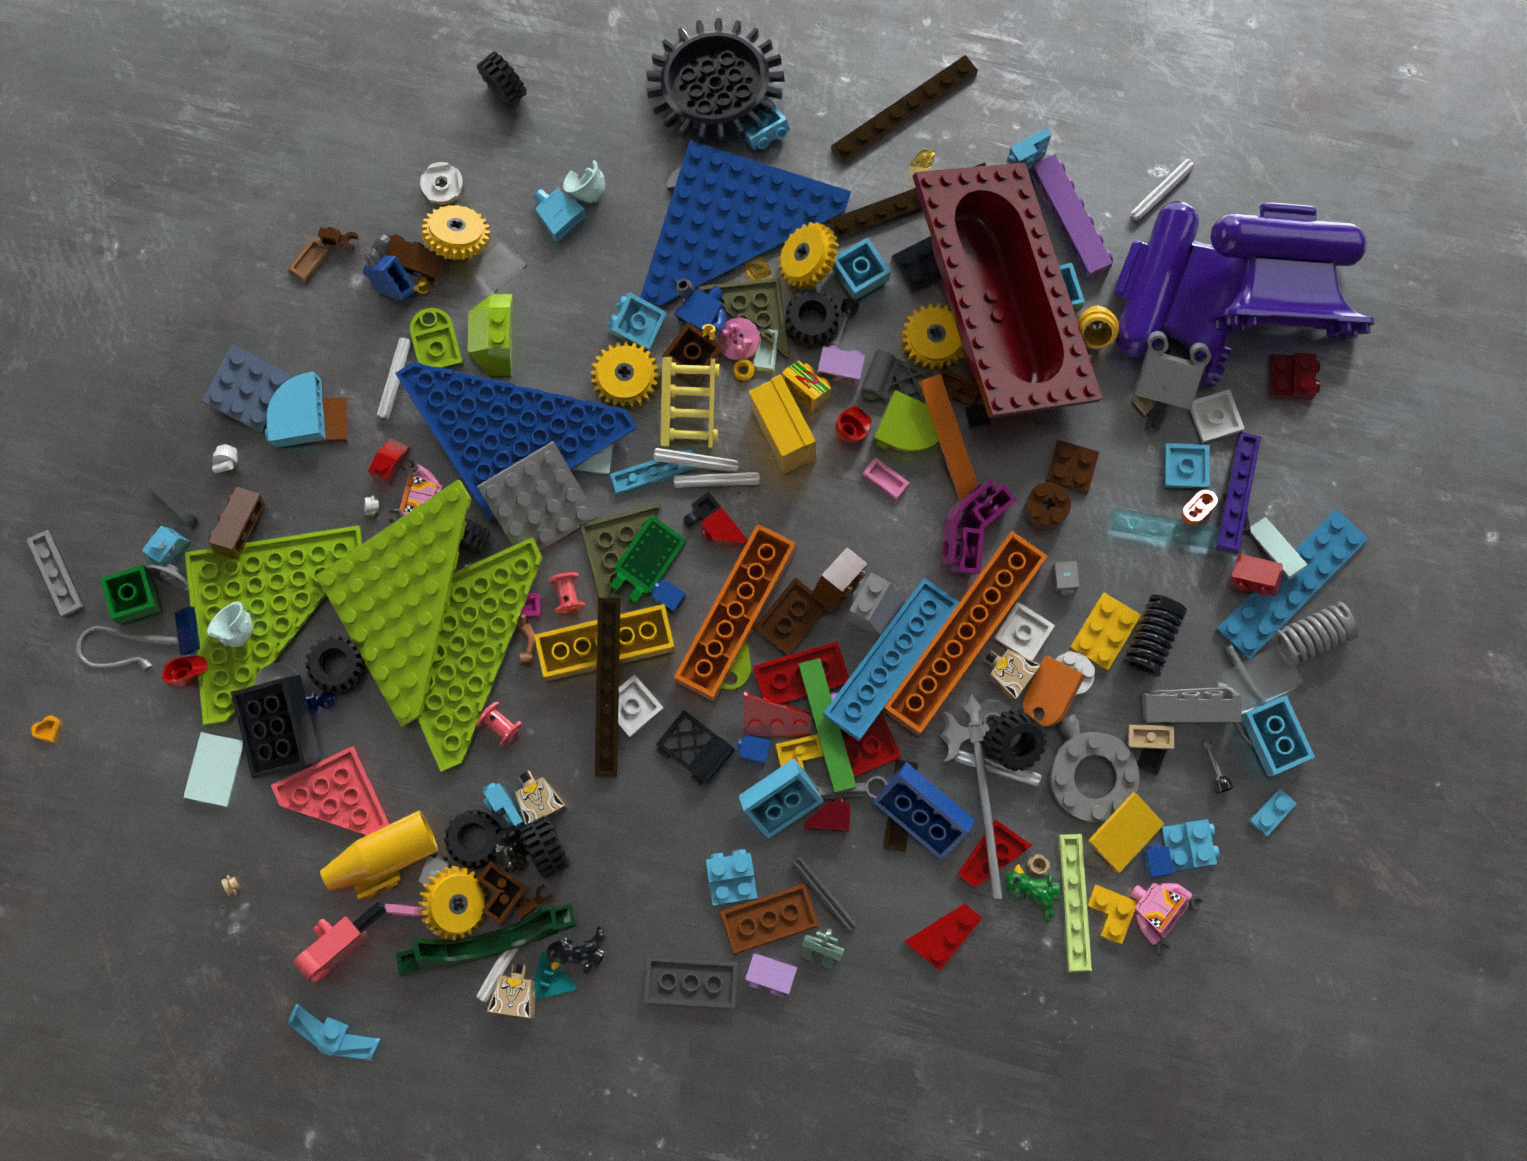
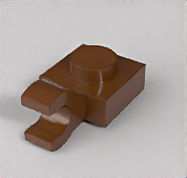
M320 227L318 232L321 242L340 248L344 246L349 250H355L356 248L354 244L349 243V240L359 239L355 232H348L342 235L338 229L328 227L327 229Z
M544 884L536 889L534 898L529 900L527 897L517 905L518 909L515 913L520 919H525L543 903L549 902L553 898L552 894H549L547 897L541 896V891L546 888Z

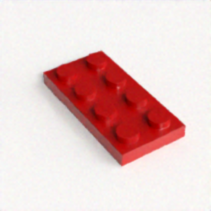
M838 641L754 665L753 670L762 699L766 698L771 700V702L782 705L807 697L799 664L818 658L821 659L829 690L843 686L849 679V675Z

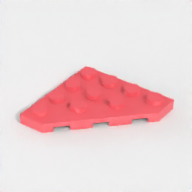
M354 746L271 785L280 806L366 836L390 824Z

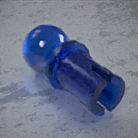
M323 692L319 697H317L316 693L306 696L309 709L317 710L318 706L323 709H330L335 704V696L330 692Z

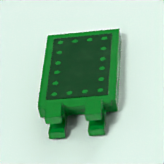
M650 515L613 569L617 575L608 587L616 592L624 580H627L635 586L627 600L632 604L636 603L643 592L645 594L651 592L687 539L653 515Z

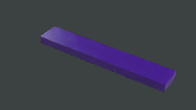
M1241 431L1238 434L1216 550L1236 555L1239 553L1261 441L1260 436Z

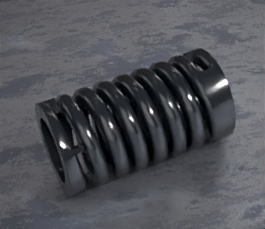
M1152 594L1149 597V603L1146 604V610L1143 611V618L1139 621V626L1136 628L1133 641L1130 642V648L1127 649L1123 662L1138 672L1159 677L1163 671V665L1166 663L1165 657L1169 656L1168 650L1173 647L1171 642H1174L1176 639L1175 635L1179 632L1178 627L1182 625L1187 608L1171 598Z

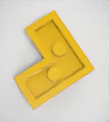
M818 734L775 744L780 767L794 758L804 770L803 761L824 757Z
M1095 884L1087 907L1107 914L1100 936L1118 944H1123L1138 901Z

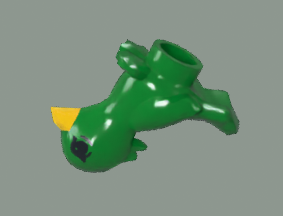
M1020 864L1015 866L1014 871L1010 872L1005 880L1008 891L1018 899L1022 898L1023 900H1025V894H1029L1037 904L1042 906L1045 923H1049L1054 917L1052 903L1053 901H1060L1059 883H1052L1053 877L1051 874H1048L1047 880L1029 878L1022 870Z

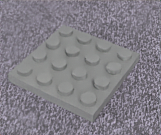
M553 441L477 486L512 546L533 537L539 551L581 527V524H585L597 517Z

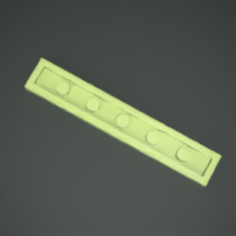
M1082 834L1059 835L1068 972L1092 971Z

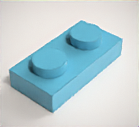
M1279 788L1249 822L1266 837L1297 803Z

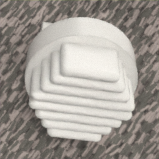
M227 444L217 446L212 457V463L214 464L212 470L215 474L232 470L236 467L238 461L237 449Z

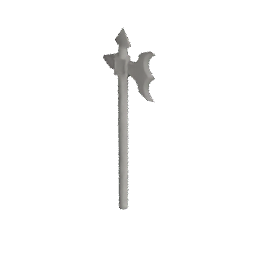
M971 694L965 707V711L970 716L969 727L959 725L953 714L945 711L937 712L945 721V730L940 737L947 743L949 748L948 755L943 762L951 761L957 757L960 746L964 741L970 739L971 743H973L993 900L1002 899L982 746L984 737H986L985 732L989 731L990 728L988 725H982V721H979L978 713L982 707Z

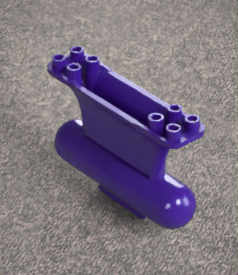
M1175 201L1165 205L1158 213L1148 243L1139 240L1131 243L1114 290L1115 297L1126 300L1119 320V332L1115 339V344L1124 355L1131 358H1141L1146 356L1148 336L1155 331L1163 332L1165 335L1185 345L1189 350L1195 343H1204L1209 348L1211 359L1204 367L1200 386L1206 388L1209 384L1216 387L1218 381L1223 376L1225 370L1223 366L1232 350L1224 346L1230 326H1227V330H1214V323L1209 322V315L1226 309L1237 297L1243 278L1244 259L1226 258L1219 255L1212 245L1194 241L1199 229V215L1195 208L1186 202ZM1159 338L1153 340L1152 345L1156 347ZM1198 350L1194 355L1197 359L1205 357L1206 351Z
M1270 202L1261 203L1259 207L1260 216L1228 214L1223 215L1213 225L1210 239L1212 247L1216 252L1226 258L1244 259L1243 278L1237 297L1226 309L1209 315V322L1214 323V330H1227V326H1233L1234 332L1246 331V327H1257L1258 324L1326 330V337L1330 338L1339 337L1340 333H1344L1346 339L1357 338L1358 334L1371 333L1370 326L1375 324V319L1357 313L1347 304L1339 287L1336 266L1355 265L1366 253L1367 239L1359 226L1351 223L1317 221V209L1313 206Z

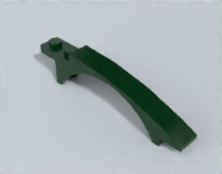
M572 903L553 908L548 906L541 907L531 916L513 925L480 935L464 937L463 939L431 940L419 938L412 940L413 949L396 953L399 975L404 977L447 966V968L525 946L577 926Z

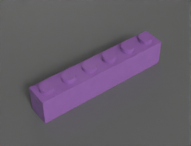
M1056 154L1034 163L1030 173L1086 280L1109 271L1113 264L1112 254L1109 250L1106 251L1102 235L1096 232L1091 215L1087 214L1084 209L1083 199L1077 196L1072 179L1068 178L1065 173L1064 163L1058 160Z

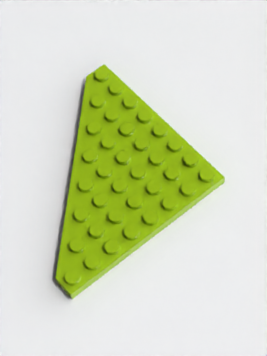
M461 480L454 481L316 575L353 643L360 650L362 659L401 727L407 726L423 715L425 694L428 693L431 680V667L436 658L439 632L442 631L445 618L444 610L446 602L449 601L452 587L453 571L456 570L459 557L460 540L463 539L467 509L470 508L471 497Z
M360 525L248 542L245 544L238 559L214 553L212 548L185 552L196 656L205 658L208 664V669L198 675L203 725L226 723L235 713L231 692L254 686L257 674L264 667L274 664L327 595L316 575L363 544ZM233 602L242 603L245 611L250 613L253 624L252 635L243 647H231L229 645L225 647L218 638L208 635L207 632L210 622L218 612Z
M533 537L454 572L452 575L451 592L444 610L445 618L442 631L439 632L435 662L432 663L431 680L428 693L425 694L423 715L418 718L440 772H445L462 764L477 728V721L483 713L543 559Z

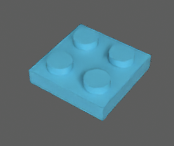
M1166 443L1164 446V487L1208 489L1210 487L1209 445Z

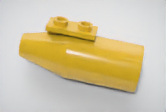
M418 810L356 840L321 869L320 874L329 891L354 886L358 899L363 897L368 899L378 893L377 890L383 887L388 889L398 884V880L401 877L399 870L438 852L439 848L425 817Z

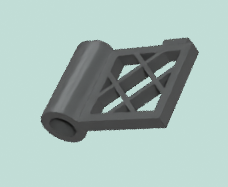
M876 350L861 391L864 393L863 396L870 400L881 398L889 402L891 397L887 395L889 387L897 385L899 391L905 394L901 383L911 379L915 390L905 395L910 396L917 393L920 401L925 403L924 395L920 392L922 390L918 387L914 377L922 375L930 378L936 374L897 359L889 352ZM897 366L905 368L909 376L899 380L896 374Z

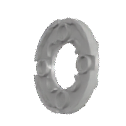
M1087 732L1070 738L1059 748L1053 765L1050 768V784L1055 799L1067 813L1083 821L1103 822L1119 808L1132 792L1137 793L1139 769L1133 753L1121 740L1107 733ZM1087 756H1103L1115 768L1116 782L1112 791L1103 798H1087L1080 793L1075 785V769L1079 762Z

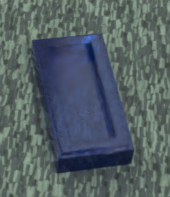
M188 606L175 612L180 655L186 656L200 650L195 607Z

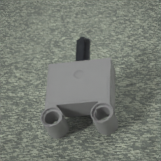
M1161 331L1152 332L1148 336V349L1135 387L1136 395L1155 400L1147 425L1149 429L1154 431L1160 429L1168 404L1191 410L1204 367L1211 359L1209 348L1204 343H1195L1191 346L1189 354L1192 361L1163 354L1168 349V341L1166 335ZM1161 338L1164 340V343L1160 347H1154L1152 345L1153 340ZM1198 350L1206 351L1205 357L1201 359L1195 358L1194 354Z

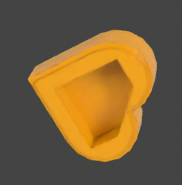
M47 716L42 722L32 725L31 735L38 740L56 744L61 722L54 716Z

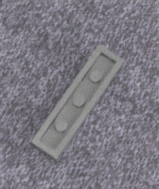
M45 530L26 539L60 616L64 618L83 609L84 607L50 532Z

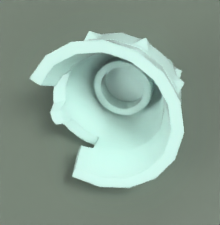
M595 160L592 162L594 169L586 168V173L580 180L577 178L579 174L571 170L565 177L563 189L572 194L574 199L592 203L597 202L605 190L604 175Z
M233 602L227 605L210 622L207 629L208 635L218 638L225 647L227 645L243 647L253 632L250 613L245 611L240 602Z

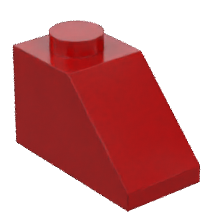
M389 439L377 451L368 469L370 476L392 486L410 447Z
M722 507L701 522V534L707 541L711 539L714 544L744 548L748 541Z

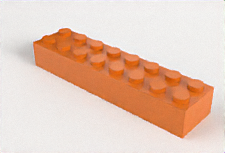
M759 524L756 525L674 675V680L677 684L715 702L796 551L795 542Z

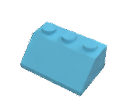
M794 758L739 795L743 811L768 839L824 802L807 773Z

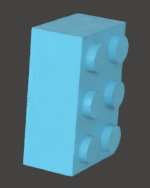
M1287 695L1241 714V720L1267 776L1276 775L1315 758Z

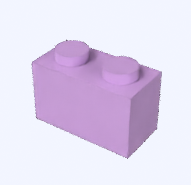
M823 346L817 376L859 386L865 355L856 350H849L848 352L840 350L837 346Z
M754 953L745 981L749 982V987L761 990L763 986L771 989V994L783 997L784 993L789 995L797 967Z

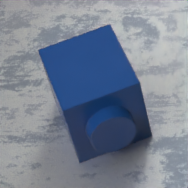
M665 579L661 583L657 582L650 592L653 594L651 596L652 601L657 605L665 604V609L675 615L686 598L684 591Z
M745 734L743 740L739 739L736 752L740 753L739 759L765 765L771 741Z
M1154 844L1149 845L1148 850L1142 852L1148 879L1174 874L1169 847Z

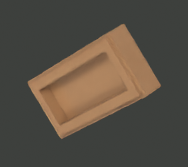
M313 236L288 267V271L306 283L332 251L331 248Z

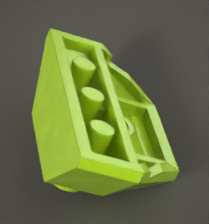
M491 294L468 312V354L490 377H512L513 294Z

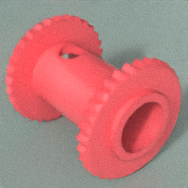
M576 572L560 573L548 580L549 584H556L560 606L554 609L556 613H571L585 606V602L577 601L573 580L579 577Z
M494 702L480 715L477 726L481 727L486 724L502 738L499 745L504 747L515 738L522 727V723L519 721L513 725L497 711L499 703Z

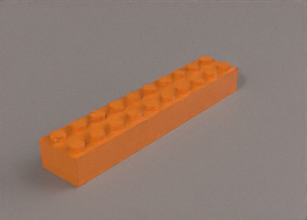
M1011 531L884 706L882 712L919 737L1048 556Z

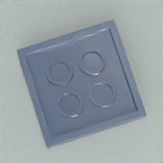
M231 344L201 402L262 432L267 423V410L271 398L277 389L289 379L291 374Z

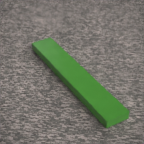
M818 658L800 663L799 669L834 793L856 788L841 730L823 716L824 711L832 702L821 659Z

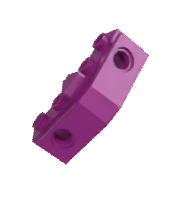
M993 478L982 481L950 509L944 521L941 565L951 564V573L965 575L981 574L984 528L1017 501L1004 483L993 486L995 482ZM986 493L987 495L978 502L977 499ZM969 504L970 507H968L964 512H962L963 509Z

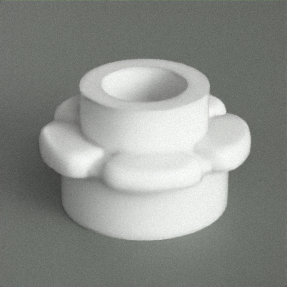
M371 495L370 498H364V513L374 517V514L379 512V502L374 500V496Z

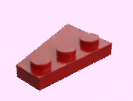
M994 820L993 830L998 868L1000 870L1033 845L998 820ZM985 834L956 874L974 888L990 877Z

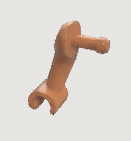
M522 614L517 626L527 639L526 653L520 654V665L531 667L533 665L536 644L535 633L530 621Z

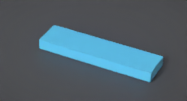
M692 448L680 451L693 453ZM652 460L611 473L609 477L615 495L618 496L674 478L675 475H684L696 471L698 467Z

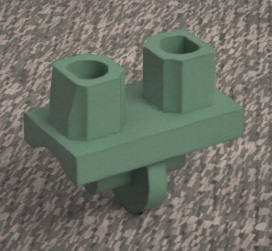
M828 928L826 934L817 931L815 937L809 934L805 935L802 943L801 957L813 961L816 952L825 955L821 965L833 969L837 961L841 960L844 948L836 946L838 939L830 936L832 929Z

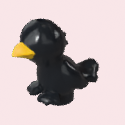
M598 926L593 938L582 941L575 946L570 945L572 939L568 940L567 938L551 943L547 948V956L553 971L567 962H574L584 966L585 974L590 972L592 966L598 968L605 955V951L599 949L600 943L606 937L604 928Z

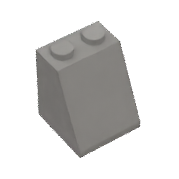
M871 572L849 610L847 621L879 638L905 604V600L890 582Z

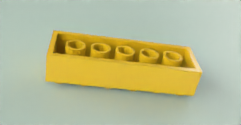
M665 604L620 614L619 665L675 652ZM597 620L534 634L542 674L546 682L597 670Z

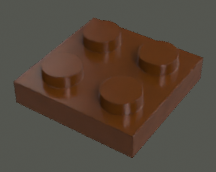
M1057 440L1046 482L1055 483L1061 487L1088 494L1100 451Z

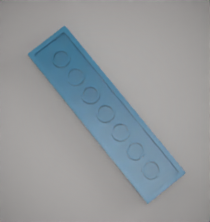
M1335 509L1295 549L1307 563V568L1290 580L1284 574L1276 597L1271 595L1262 596L1257 592H1253L1216 631L1247 660L1251 659L1274 635V632L1279 630L1369 538L1338 509Z
M923 578L824 711L823 716L860 741L960 602L926 578Z

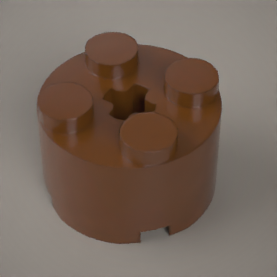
M1055 483L1036 485L1025 502V517L1037 530L1051 531L1064 523L1070 512L1071 500L1069 493L1066 489ZM1045 504L1049 505L1050 510L1046 509Z

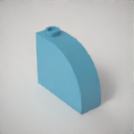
M315 372L300 374L287 380L271 398L267 410L265 437L275 448L326 440L321 378Z

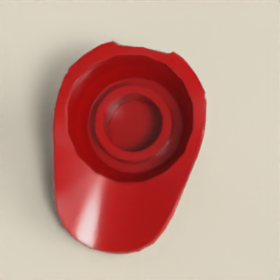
M852 406L839 415L835 424L836 436L844 443H856L867 435L872 420L859 407Z
M202 656L174 658L164 666L161 679L171 687H189L194 683L196 675L204 673L208 669L207 661Z

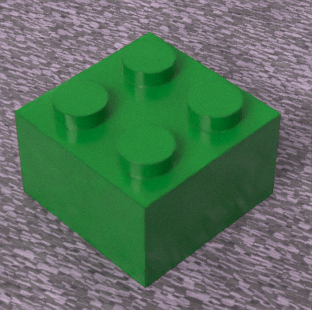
M144 565L100 578L110 618L118 625L161 612L152 576L147 572V567Z

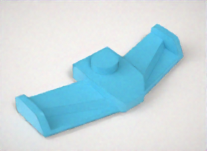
M299 1004L295 1005L288 1021V1025L316 1046L319 1052L328 1056L336 1055L372 1061L381 1041L378 1038L347 1034L350 1026L331 1017H327L325 1023H322Z

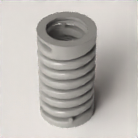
M1337 602L1335 606L1331 605L1327 609H1322L1318 613L1305 617L1303 620L1300 619L1296 623L1283 627L1281 630H1276L1274 632V640L1283 660L1290 667H1294L1299 664V660L1305 662L1308 658H1314L1316 654L1320 655L1323 651L1327 652L1330 648L1337 647L1338 644H1344L1346 640L1351 641L1357 638L1359 632L1355 618L1349 608L1343 602Z

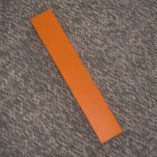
M938 374L919 381L960 501L978 486V482L942 376Z

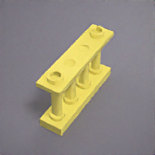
M672 357L662 358L660 446H670V441H674V439L709 440L708 447L713 448V442H718V429H714L715 377H719L720 364H716V359H711L710 366L676 365V363L672 362ZM676 374L710 375V388L676 387L675 384H672V376H676ZM675 395L710 396L709 409L675 408V406H671V397L675 398ZM675 417L709 418V431L675 430V428H671V419H675Z

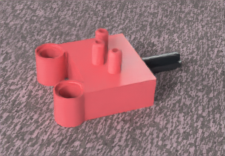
M376 902L354 922L345 916L333 927L325 919L319 920L317 926L313 929L319 939L293 960V964L307 980L311 979L316 984L368 940L362 932L386 913L385 907L380 902Z

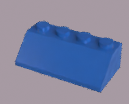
M907 762L892 776L873 800L875 805L940 860L969 834L975 822V819Z

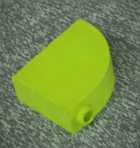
M895 390L872 438L876 442L875 445L885 450L889 447L896 451L911 453L925 450L936 444L939 440L927 404Z

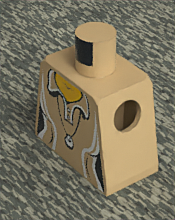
M1009 649L1002 658L990 650L983 660L994 668L988 678L1012 702L1017 699L1040 667L1038 663Z
M530 771L518 776L523 788L516 791L515 794L525 824L542 816L550 818L566 809L565 804L544 777L535 781Z
M513 964L511 977L499 976L487 1012L535 1019V981L524 979L526 965Z

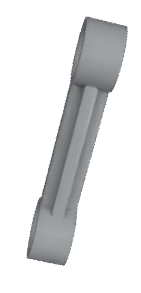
M874 776L865 783H856V788L834 793L833 786L818 787L816 784L813 785L823 800L868 796L874 800L876 796L872 795L868 790L870 782L877 780L885 786L887 781L880 776Z

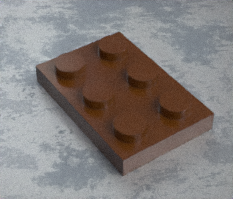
M794 578L757 623L754 630L788 656L827 609L811 597L813 591L797 578Z

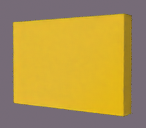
M1132 792L1088 842L1116 872L1120 873L1163 827L1164 823L1137 793Z

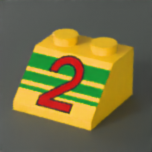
M797 361L782 372V377L791 394L813 413L831 395L830 383L825 378H819L815 375L813 368L807 363L803 364Z

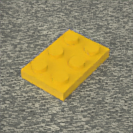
M1103 592L1069 649L1086 656L1090 662L1108 671L1140 619L1141 614Z

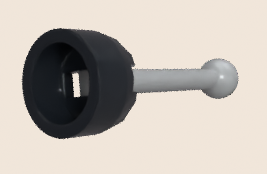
M843 299L841 311L844 314V318L832 346L840 348L839 342L847 319L857 312L859 303L850 299Z
M1204 741L1203 747L1207 749L1217 774V778L1214 781L1216 793L1220 794L1233 789L1234 786L1230 778L1222 775L1211 749V741Z

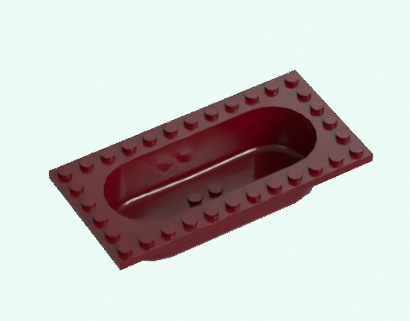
M1025 162L916 172L912 177L931 234L933 254L970 371L978 383L988 418L1095 403L1102 400L1103 398Z

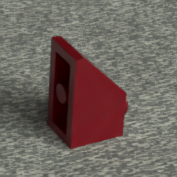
M832 798V802H827L804 823V830L849 832L851 803H846V799Z

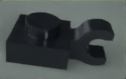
M707 492L691 504L694 510L683 517V522L690 528L700 518L703 521L721 506L710 492Z

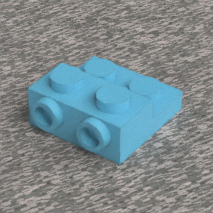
M767 97L766 101L774 105V115L772 116L759 110L756 115L761 119L762 127L760 129L753 126L749 120L742 124L744 127V139L754 151L758 148L765 149L769 142L776 138L783 139L787 132L790 131L787 119L769 97Z
M1048 128L1010 147L1006 164L1025 162L1028 173H1030L1035 160L1042 158L1046 154L1051 138Z
M631 292L627 293L624 297L620 296L615 306L618 308L616 315L612 314L607 322V326L610 327L607 333L624 342H635L638 347L644 346L645 351L650 350L667 312Z
M491 783L483 788V793L486 796V799L483 801L492 814L497 813L500 817L503 815L509 826L512 828L516 827L520 831V827L526 825L525 821L500 783L496 785Z
M1208 819L1161 828L1164 847H1169L1174 872L1213 866L1217 864L1216 860L1220 859L1219 849L1217 846H1213L1212 837H1215L1214 825L1209 824Z
M745 849L732 851V856L724 857L723 853L710 855V859L706 860L713 906L758 899L751 853H746Z

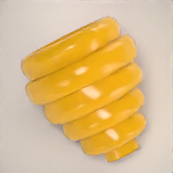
M1092 306L1086 309L1077 321L1087 348L1093 350L1105 349L1117 338L1119 332L1118 320L1105 307Z

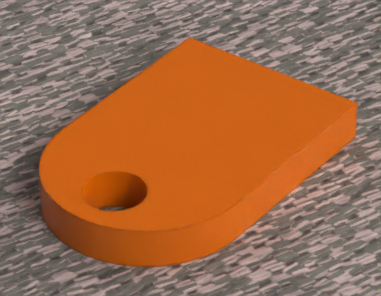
M1045 655L1024 696V713L1038 721L1043 727H1051L1058 724L1064 718L1086 675ZM1042 708L1045 715L1043 719L1037 720L1035 714L1038 709Z

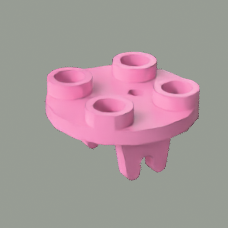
M734 318L727 321L725 329L719 332L718 343L723 346V354L739 361L754 355L761 343V337L755 324L744 318Z

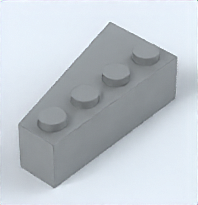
M1231 687L1142 691L1143 718L1151 725H1161L1163 722H1171L1173 724L1185 722H1242L1241 695Z

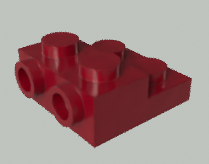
M1296 352L1293 355L1271 354L1269 356V397L1312 400L1316 393L1320 391V380H1316V373H1319L1321 363L1320 360H1316V354Z

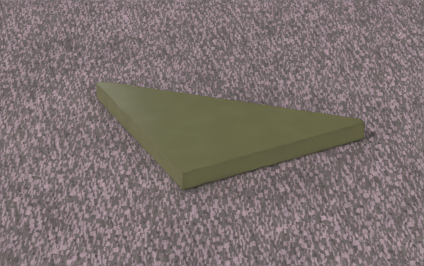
M780 278L698 286V289L706 294H709L714 286L723 290L725 294L720 299V302L723 304L725 312L731 317L748 319L755 324L758 331L759 328L778 330L776 349L784 356L789 357ZM769 331L761 332L759 334L761 339L773 347L775 333Z
M661 503L580 525L598 597H609L612 589L608 586L617 575L614 572V566L650 515L657 516L661 509Z

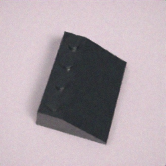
M300 674L231 692L252 779L321 761Z

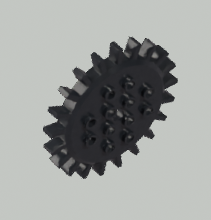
M716 18L714 24L715 31L705 32L701 20L696 21L697 34L691 37L681 27L678 29V34L682 42L677 46L667 39L662 41L664 50L670 53L667 58L656 54L652 55L653 64L662 67V71H647V81L661 82V86L646 88L648 99L663 96L664 100L652 105L653 112L657 115L669 109L671 113L663 119L664 126L668 129L676 121L680 120L683 123L679 130L681 138H685L691 128L699 129V142L703 144L707 138L708 131H717L720 144L725 143L726 134L724 130L735 128L736 134L740 139L745 138L742 124L748 120L757 129L762 127L761 119L756 115L759 110L772 116L774 115L775 107L766 101L767 97L782 99L783 97L782 89L771 87L770 83L785 82L784 71L769 72V68L782 64L780 54L765 58L764 55L773 49L772 41L769 39L759 46L755 45L754 42L759 37L758 29L754 28L747 37L740 35L741 21L738 20L733 25L731 32L723 31L721 18ZM716 80L721 82V85L718 87L710 85Z

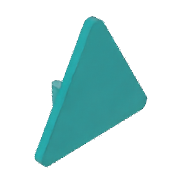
M542 952L533 979L535 981V1000L576 990L577 985L560 967L553 971L547 953Z

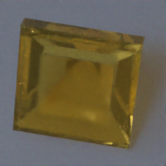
M921 149L910 162V165L913 167L931 168L936 154L935 150Z
M763 255L744 263V267L752 281L760 280L772 274Z

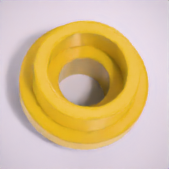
M747 359L737 361L733 367L735 377L741 381L751 379L755 372L753 363ZM743 367L748 368V371L745 374L741 373V369Z

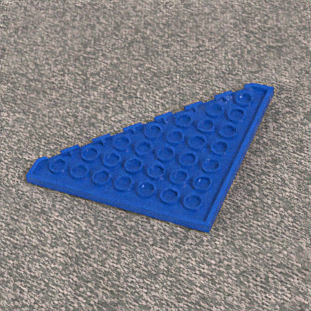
M689 141L640 298L652 305L661 307L669 301L681 297L676 291L677 282L680 279L689 280L694 288H697L785 243L790 234H793L797 228H802L803 224L808 226L809 222L813 224L818 222L822 225L829 219L844 214L851 191Z
M412 362L395 373L489 521L495 518L479 491L477 487L479 484L552 441L556 444L569 469L572 470L637 429L627 410L619 407L615 408L601 403L579 400L570 396L521 387L512 383L454 372L453 370L423 365L418 362Z

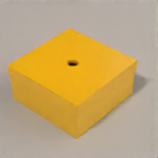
M777 375L771 378L770 381L750 390L751 411L783 474L785 475L799 467L817 461L816 440L782 375Z

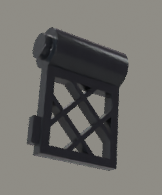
M685 710L681 712L656 743L659 747L656 750L666 759L671 756L693 774L691 778L700 786L703 783L708 785L735 752V749L728 742L717 736ZM686 717L692 722V731L680 732L679 724ZM706 733L711 738L706 744L697 745L696 734ZM693 734L694 746L682 747L681 736ZM677 736L678 748L669 749L663 745L669 737ZM695 750V758L690 764L683 760L682 751Z

